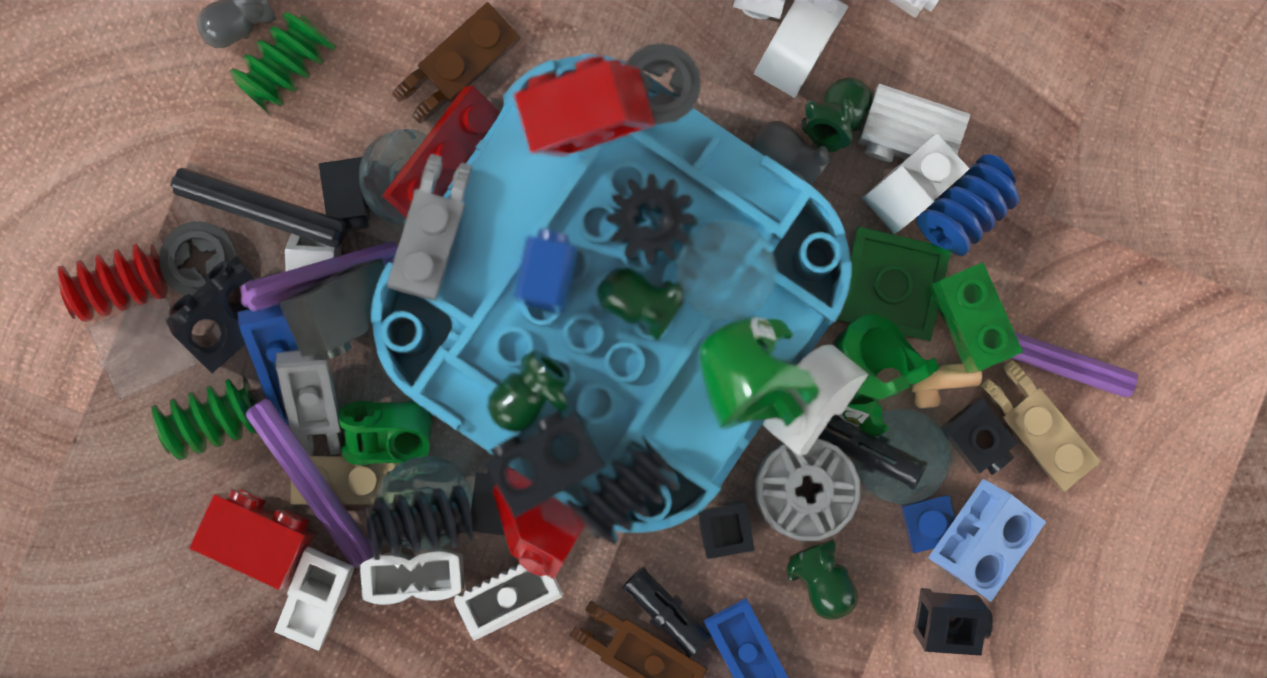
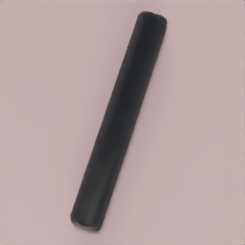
M187 168L177 169L175 176L171 179L170 185L173 187L175 195L330 247H339L347 234L345 222L341 219Z

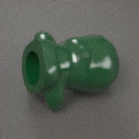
M847 77L836 80L827 89L823 104L816 103L813 100L805 104L806 118L801 121L802 130L817 146H825L828 152H836L841 148L849 146L853 139L852 131L860 130L861 123L870 109L872 94L869 88L858 78Z
M617 267L611 270L605 276L598 289V299L606 311L629 324L641 322L648 328V333L656 340L660 339L685 301L683 287L679 282L673 284L671 281H666L662 287H656L641 273L629 267Z
M531 350L528 354L524 355L521 359L522 370L520 373L509 374L490 393L487 408L491 419L500 428L511 432L524 431L536 420L546 401H549L557 410H566L568 400L563 390L570 382V378L556 361L542 352Z
M834 539L789 556L786 568L790 581L801 578L806 583L812 608L817 615L827 620H836L850 614L858 601L857 589L846 567L836 563V544Z

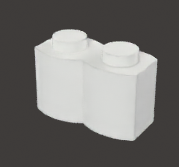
M451 549L429 550L416 557L400 553V557H394L393 553L381 554L380 560H375L373 557L360 565L363 600L374 604H394L406 600L410 596L431 601L443 600L455 596L465 588L463 554Z

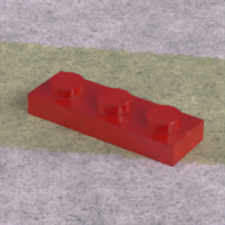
M473 85L464 87L382 194V197L407 219L415 191L420 190L422 177L431 154L442 157V170L439 179L436 181L433 194L443 197L453 181L456 169L459 168L461 162L465 164L468 162L476 150L475 147L488 133L498 118L500 111Z

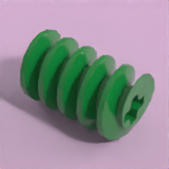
M285 12L282 15L288 27L287 31L276 26H272L269 29L275 42L274 45L262 40L257 41L256 46L262 56L261 59L249 54L243 56V60L249 70L247 73L236 68H232L229 71L235 84L270 116L271 114L265 104L267 101L278 106L284 104V100L278 90L280 87L294 93L297 91V86L292 78L293 73L308 79L311 75L305 61L308 59L320 65L324 62L318 47L321 45L333 51L337 48L326 35L302 14L300 17L289 12Z
M244 375L243 388L240 390L237 389L230 379L225 380V395L220 396L211 385L207 386V401L203 403L194 392L188 393V408L183 409L175 398L170 399L169 415L165 416L157 405L151 406L156 432L163 448L168 454L171 452L178 460L187 459L189 446L194 452L201 454L206 451L207 439L215 447L223 446L225 432L232 440H240L243 436V425L251 434H257V431L246 416L247 411L257 404V401Z

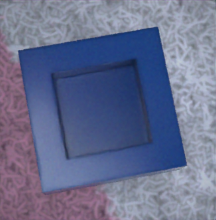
M949 495L900 506L912 553L934 549L955 520Z

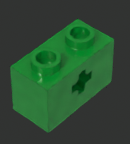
M984 262L928 285L967 373L980 372L1023 352Z

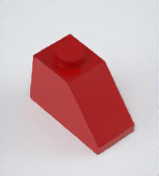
M511 468L508 469V477L515 486L526 488L533 483ZM495 484L492 492L511 555L519 559L521 566L530 573L538 576L546 575L554 580L584 529V524L567 505L555 497L549 498L515 518Z

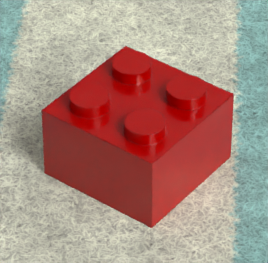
M604 55L586 58L575 63L576 71L558 77L557 72L533 77L527 81L529 88L513 93L530 153L566 157L656 126L639 68L622 64L619 59L606 61Z
M239 488L238 491L231 489L229 493L213 495L188 549L277 590H281L291 585L304 550L307 547L311 548L318 532L307 528L310 520L296 512L285 508L282 511L276 509L275 512H272L263 507L266 499L242 488Z

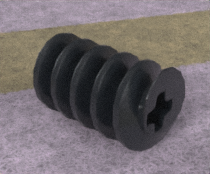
M643 435L642 438L647 449L646 452L632 445L626 449L632 463L628 466L617 459L611 462L616 478L612 479L601 472L596 475L601 491L597 493L583 486L580 489L585 502L583 506L570 499L565 502L597 540L601 538L615 545L618 542V537L614 525H618L630 532L634 525L629 512L633 511L646 518L649 515V510L644 499L649 498L661 505L665 501L660 488L662 484L675 491L680 488L674 470Z
M461 485L452 487L449 500L442 488H436L432 491L430 503L422 491H415L410 506L403 494L394 495L391 509L383 497H375L371 512L366 506L367 532L371 552L375 560H380L383 545L388 544L394 557H400L402 543L406 541L414 554H419L422 539L426 538L433 551H439L442 536H447L453 548H458L461 533H466L469 540L473 541L469 501Z

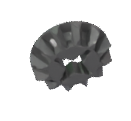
M652 44L639 49L628 59L626 65L639 68L647 97H649L652 84L647 80L648 76L643 72L646 71L649 75L653 74L660 78L664 73L668 74L672 68L675 69L669 86L674 90L673 94L677 98L675 99L672 95L668 96L661 92L656 98L653 96L649 101L655 124L675 123L692 111L700 94L701 78L697 65L685 51L669 44Z
M201 221L185 223L174 229L166 237L160 250L159 265L162 276L173 290L182 295L191 294L193 296L206 284L205 275L197 268L180 269L193 258L191 253L193 249L190 242L202 253L217 252L211 256V259L205 262L207 275L219 263L223 261L229 263L236 256L234 243L228 235L219 227Z

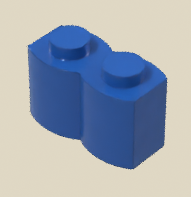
M539 229L537 237H526L513 298L516 299L515 302L550 311L565 312L578 254L576 252L577 248L570 245L569 235Z

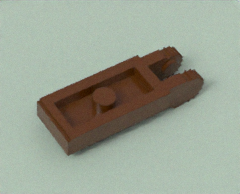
M486 2L417 65L419 69L407 76L394 89L392 95L398 102L404 101V99L411 97L429 79L438 91L421 102L412 114V117L421 124L447 101L453 102L464 87L474 83L517 44L520 36L492 5Z
M593 601L589 602L585 610L595 620L617 630L609 645H605L584 628L574 627L569 635L586 648L601 656L600 661L628 678H703L708 670L702 664L626 617L622 620Z

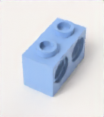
M982 479L928 558L962 584L987 600L992 601L1027 549L1032 545L1046 521L1012 494Z

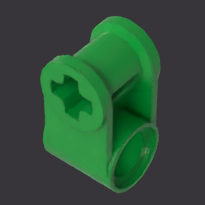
M355 401L346 404L338 412L339 425L345 432V441L341 446L342 457L348 463L361 466L372 463L415 464L424 460L429 454L433 415L415 401L375 403ZM360 415L365 417L362 422L360 421ZM360 444H363V451H359Z

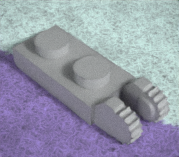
M431 154L422 177L420 190H416L388 278L387 287L436 302L464 213L465 204L463 200L469 183L472 165L461 162L454 174L450 199L433 194L436 181L439 179L442 170V157Z
M300 351L277 353L276 369L290 430L308 456H313V435L326 434L327 446L330 449L331 455L342 454L341 446L343 439L338 419L339 407L329 359L324 360L322 353L302 357Z

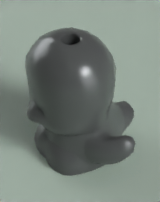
M218 0L200 11L197 18V28L206 44L213 48H225L242 38L248 39L253 31V25L259 22L271 23L276 20V17L268 0Z
M771 121L763 125L754 136L751 147L763 156L767 155L810 186L832 160L825 146L819 147L814 142L812 146L807 145L790 125L782 121Z

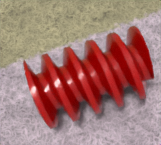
M137 243L132 244V259L127 260L119 249H115L113 265L108 266L100 254L95 255V270L89 271L84 262L78 260L76 261V276L73 277L70 276L63 265L58 266V283L64 305L72 319H75L77 315L82 322H89L93 319L94 309L101 316H109L112 312L113 304L120 311L128 310L131 306V297L138 305H145L149 301V292L158 300L165 299L167 296L168 285L162 276L159 255L153 244H151L150 254L147 255Z

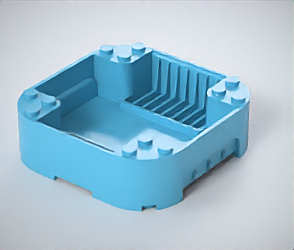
M581 54V56L567 57L555 61L552 59L536 66L520 77L503 96L504 106L483 140H480L475 147L476 150L466 163L472 165V171L463 200L465 209L437 301L388 288L387 282L393 263L388 262L381 274L373 297L371 323H373V333L379 359L387 374L402 392L491 454H493L492 448L515 435H518L522 443L537 435L539 431L535 424L559 411L549 401H546L531 426L524 431L511 432L496 425L491 419L487 408L488 397L492 390L509 374L520 373L522 370L521 359L524 355L528 354L531 350L548 355L564 369L570 378V382L563 390L568 400L567 408L563 411L564 415L568 417L573 413L578 414L606 464V467L553 497L567 505L565 502L570 499L583 506L585 502L580 491L583 486L597 493L601 491L596 479L598 473L601 472L612 479L616 478L611 464L614 459L628 466L632 464L626 450L629 446L632 445L643 452L647 451L642 438L643 435L674 470L680 488L675 491L662 484L660 488L665 501L661 505L649 498L644 499L649 515L644 518L631 511L629 514L634 528L629 532L618 525H614V529L629 533L658 531L673 527L690 519L715 498L721 490V485L765 421V419L748 421L726 430L720 429L711 408L701 372L700 346L705 338L721 327L747 317L756 316L764 319H779L789 327L793 336L789 340L784 338L779 340L775 345L773 353L770 355L777 360L796 366L812 352L828 327L835 322L842 310L851 279L849 248L845 237L846 232L839 217L828 201L817 190L767 155L763 156L694 108L675 123L656 124L654 127L566 157L530 153L513 93L529 88L527 81L533 77L550 72H557L558 77L575 72V63L586 58L599 56L597 54ZM604 56L606 61L616 59L609 56ZM644 73L648 76L647 80L652 84L648 101L653 96L656 98L661 92L668 96L672 95L675 99L677 98L671 90ZM649 174H654L657 177L660 189H663L669 180L674 179L679 184L678 192L674 198L689 194L694 202L683 212L684 214H692L698 219L697 225L692 227L685 226L683 230L691 238L692 245L686 246L676 242L673 245L677 253V260L675 261L669 259L663 251L658 252V261L655 266H650L647 263L645 251H641L640 256L634 261L627 258L626 249L630 242L624 245H615L611 241V237L617 231H620L621 227L613 226L606 221V216L609 214H619L621 212V208L612 199L613 194L628 198L631 195L627 185L628 180H634L643 189L647 187L646 181ZM453 181L447 188L448 191L443 196L444 198L450 199ZM653 210L648 211L643 215L647 221L642 223L641 226L647 225L652 231L656 230L661 226L658 218L664 216V213L658 215ZM539 229L569 235L570 245L577 248L576 252L578 254L564 313L523 305L515 302L516 299L513 298L526 237H537ZM617 267L632 268L641 273L656 287H662L666 281H671L673 284L679 282L682 285L685 301L659 340L652 338L648 333V328L641 322L637 324L626 323L623 319L609 313L602 307L598 299V289L605 276L611 270ZM562 433L554 439L552 452L559 461L570 463L578 457L580 444L572 434ZM518 458L510 464V467L532 482L534 481L535 469L528 460Z

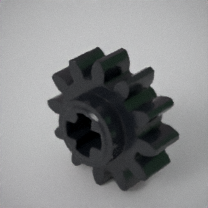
M649 174L646 188L641 189L634 180L629 179L627 185L631 195L628 198L613 194L612 199L621 208V212L619 214H609L606 216V221L613 226L621 227V230L611 237V241L615 245H624L630 242L626 249L627 258L634 261L640 256L641 251H645L647 263L650 266H655L658 261V252L663 251L669 259L675 261L677 260V253L673 245L676 242L686 246L692 245L691 238L683 230L685 226L692 227L697 225L698 219L692 214H684L683 212L694 202L689 194L674 198L679 189V184L674 179L669 180L664 188L660 189L657 177L654 174ZM650 210H653L658 215L664 213V216L658 218L661 226L653 231L647 225L641 226L642 223L647 221L643 215Z

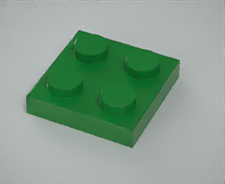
M858 226L850 253V286L845 303L835 321L851 324L860 316L876 314L892 321L904 337L931 342L938 306L928 285L945 278L951 252L929 242Z

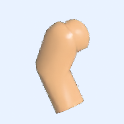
M963 364L942 365L931 376L912 386L911 392H915V405L918 408L938 407L941 403L939 390L977 387L981 383L982 372L967 373Z

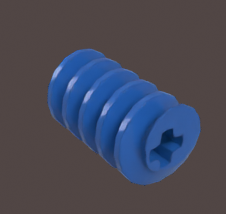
M983 154L976 161V164L971 165L963 176L939 196V199H935L927 210H924L917 216L916 223L921 233L935 246L946 249L958 256L967 254L970 251L971 244H976L983 238V232L988 233L995 227V221H1000L1007 215V209H1013L1019 204L1020 197L1015 187L1016 179L1013 171L1000 157L992 154Z

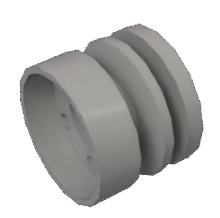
M817 439L807 454L797 455L782 443L775 446L760 461L753 478V499L760 516L775 531L798 541H820L837 534L853 518L860 501V479L853 462L835 445ZM808 475L810 482L819 483L820 491L812 495L813 502L808 504L805 497L795 495V487L802 485V477Z

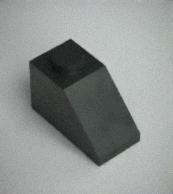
M382 258L355 264L279 302L302 357L321 353L324 360L337 357L352 349L350 340L367 332L371 319L373 297L378 281L385 269Z

